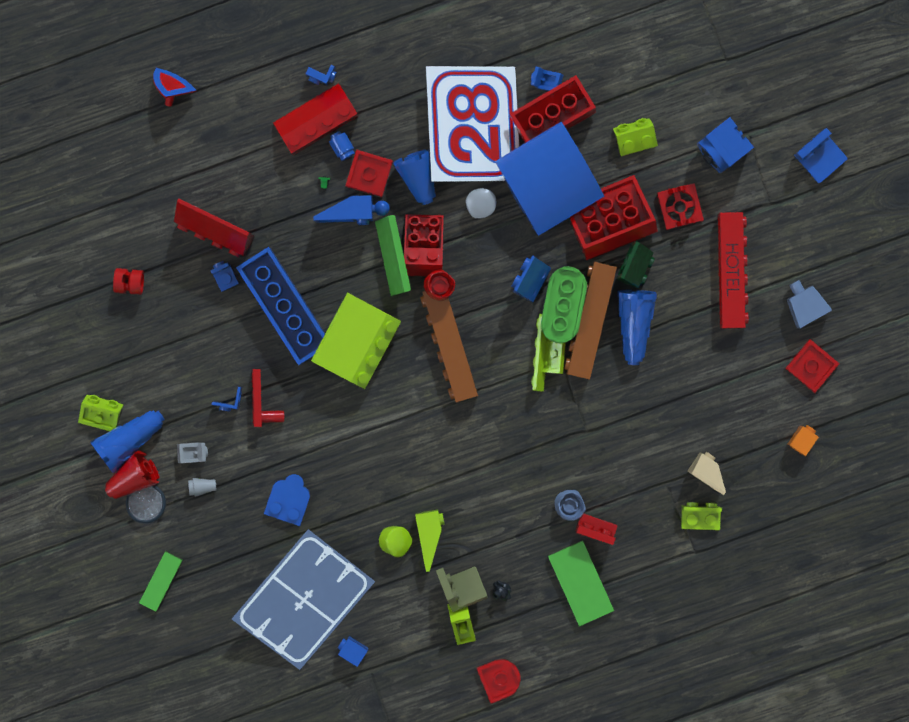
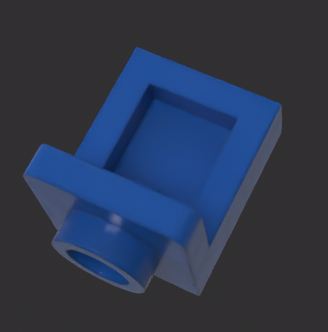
M333 65L330 66L326 75L308 67L306 76L309 77L308 81L316 85L322 83L328 86L329 82L333 83L337 72H335L336 68Z
M536 66L535 71L531 75V85L540 90L550 91L562 83L564 75Z

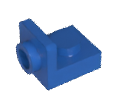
M221 261L213 265L214 269L210 271L214 275L221 292L239 284L230 263Z

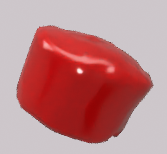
M442 269L431 272L424 280L426 293L437 301L448 299L453 294L456 285L455 280Z

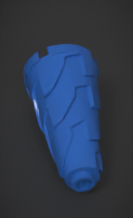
M619 290V317H621V335H623V354L625 355V361H628L629 365H639L645 357L647 338L650 334L651 319H653L657 293L646 290Z
M149 411L123 426H118L108 433L95 438L90 443L111 472L115 473L162 427V421L165 419L159 411Z

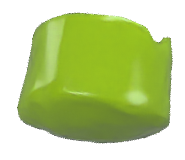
M387 527L382 530L379 537L381 549L394 557L404 556L412 544L409 532L403 527Z

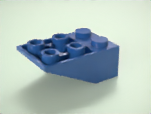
M534 256L530 259H525L520 268L523 273L521 276L517 275L511 285L514 288L512 292L532 303L551 270L548 265Z

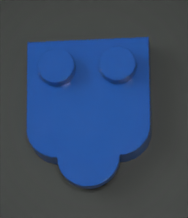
M292 474L286 480L277 481L273 485L264 514L300 526L310 499V492L304 487L302 477Z

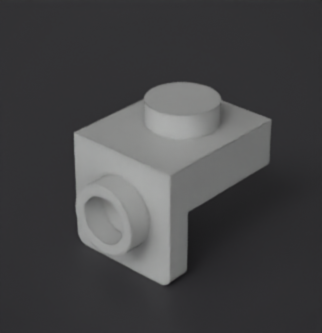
M205 443L177 444L178 463L206 462L208 449Z

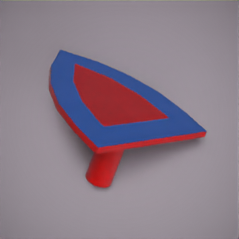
M156 68L153 73L154 85L159 93L166 98V106L170 107L173 105L175 96L197 91L189 82L172 72Z

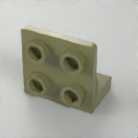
M476 567L469 568L450 576V573L446 574L443 568L436 570L452 612L488 598Z

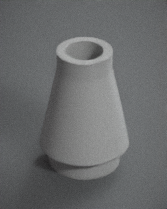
M193 478V480H188L189 495L196 497L216 491L215 479Z

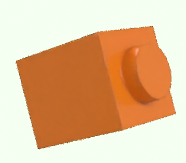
M799 426L787 445L806 456L819 437L815 435L816 430L810 426Z

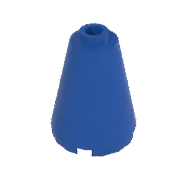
M429 149L427 151L421 150L407 155L408 157L404 158V161L402 157L394 161V167L418 203L422 202L423 205L433 202L436 194L434 182L431 181Z

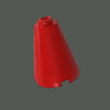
M136 451L106 482L105 492L109 497L117 499L159 483L157 481L160 478L158 470L151 459L147 461L144 457L146 456L144 452Z

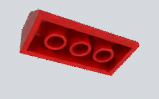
M577 75L510 113V116L521 138L526 143L560 122L568 130L595 114L596 107Z
M338 83L273 123L291 154L295 155L357 118L358 114Z

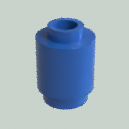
M338 131L330 136L329 144L341 161L355 154L353 151L354 147L345 132L341 134Z

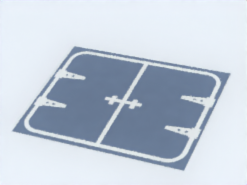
M308 529L234 615L232 620L300 670L375 581Z

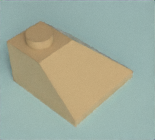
M708 452L705 454L699 453L687 472L724 495L726 490L719 465L714 462L716 458Z

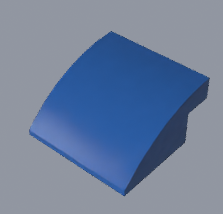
M562 122L495 161L517 204L525 213L538 236L604 197L590 168Z

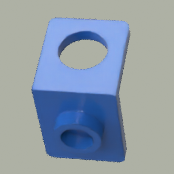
M238 387L235 405L213 401L211 405L220 406L219 410L231 411V408L239 409L243 387Z

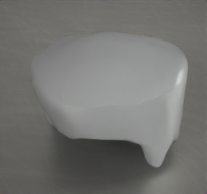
M484 188L471 191L466 198L467 210L474 218L488 217L496 208V196L491 190Z

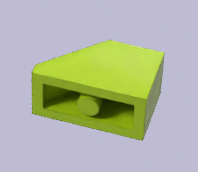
M447 604L457 645L476 641L468 606L452 612L449 604Z

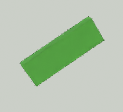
M165 551L139 603L157 611L183 560Z

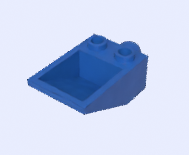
M371 195L351 196L313 216L316 223L357 222L358 225H369V221H373V212L384 216L388 214L390 207L386 201L382 200L373 205Z

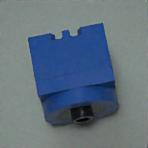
M730 117L697 143L704 160L709 165L711 164L719 173L725 171L754 148L746 137L743 138L742 131L739 132L737 130V125Z

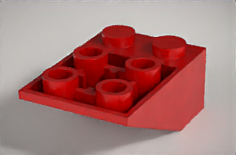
M405 214L404 260L408 276H428L431 272L442 269L444 215Z

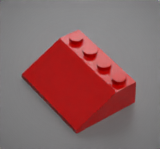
M634 175L601 188L604 194L603 198L569 217L586 260L658 232L656 219Z
M181 199L177 201L174 222L178 224V229L185 232L191 230L195 232V237L203 241L208 238L213 241L211 245L220 249L224 246L230 249V254L238 258L240 255H246L255 237L253 234Z

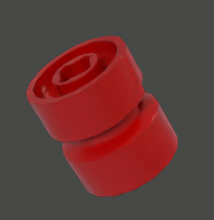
M116 268L113 291L115 293H126L129 291L130 294L142 295L144 271L132 269L129 272L128 269Z

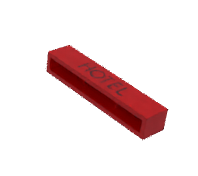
M743 212L718 213L720 328H746L745 324L749 322L748 312H745V305H748V293H745V286L748 285V275L744 274V266H747V255H744V247H747V236H744L743 229L747 226V219L743 217Z

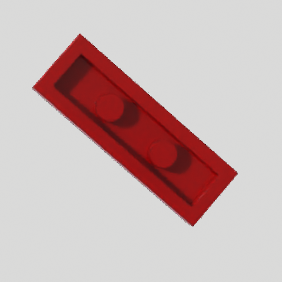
M252 369L253 427H262V423L284 422V411H261V369Z

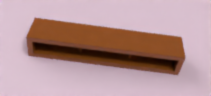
M593 262V265L588 267L586 276L590 278L587 284L580 327L575 340L570 342L569 351H572L570 359L567 358L564 370H567L566 374L590 379L617 267Z
M424 291V296H421L420 299L423 308L427 307L429 312L426 315L428 325H433L435 333L431 335L434 345L438 344L440 348L437 355L439 362H444L446 368L442 371L445 381H450L451 388H448L451 400L455 399L456 402L478 396L449 298L437 301Z

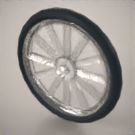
M156 485L129 494L126 498L128 514L139 523L147 524L158 520L166 507L164 493Z

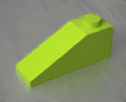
M438 509L415 514L426 572L431 569L442 530L441 525L445 524L443 513L439 514Z

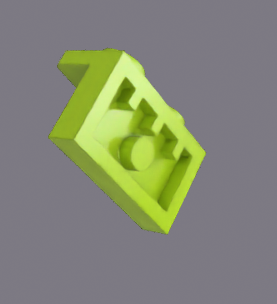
M86 395L81 403L78 423L111 431L118 427L123 404L114 400H105L96 395Z
M687 502V506L682 505L681 529L720 530L722 508L718 507L717 503H706V506H698L697 502Z

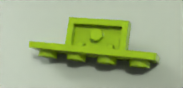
M539 314L536 323L538 329L535 339L536 356L533 359L534 375L531 379L533 391H544L545 372L563 374L566 342L555 343L546 338L541 329L542 314Z

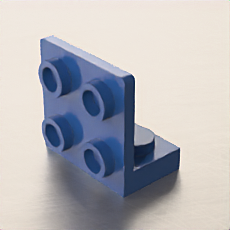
M827 128L822 130L794 154L796 159L817 183H821L847 160L846 155L829 137L832 133Z

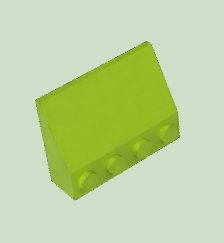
M347 292L311 361L365 389L401 321Z

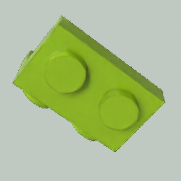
M649 118L638 119L634 123L620 124L618 127L613 128L621 156L658 146L654 125Z

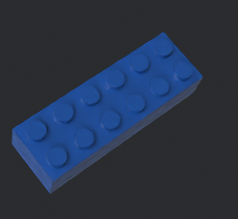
M267 247L236 268L297 364L301 365L314 356L325 332L272 249Z

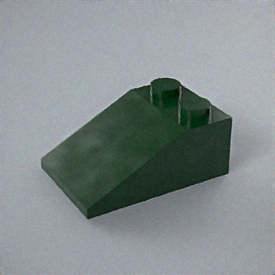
M639 242L632 243L616 280L635 288H639L640 285L643 286L647 275H645L647 267L651 268L655 260L652 257L654 252Z

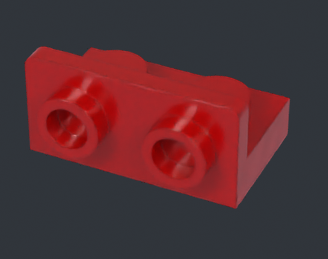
M583 514L579 518L575 531L576 533L613 545L617 525Z

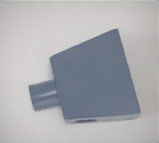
M800 280L789 285L794 295L788 298L787 302L797 328H802L832 311L831 307L813 286L804 289Z

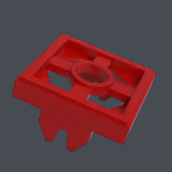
M695 183L657 192L666 230L704 220ZM680 192L688 194L693 201L686 202L681 199ZM674 194L675 202L672 206L666 207L668 198ZM681 201L685 204L683 212L675 210L676 202ZM694 206L693 214L686 220L685 212L689 207ZM674 211L676 214H679L680 221L672 219L668 213Z

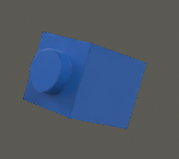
M350 636L347 640L343 638L338 646L340 650L338 655L358 667L368 651V647Z

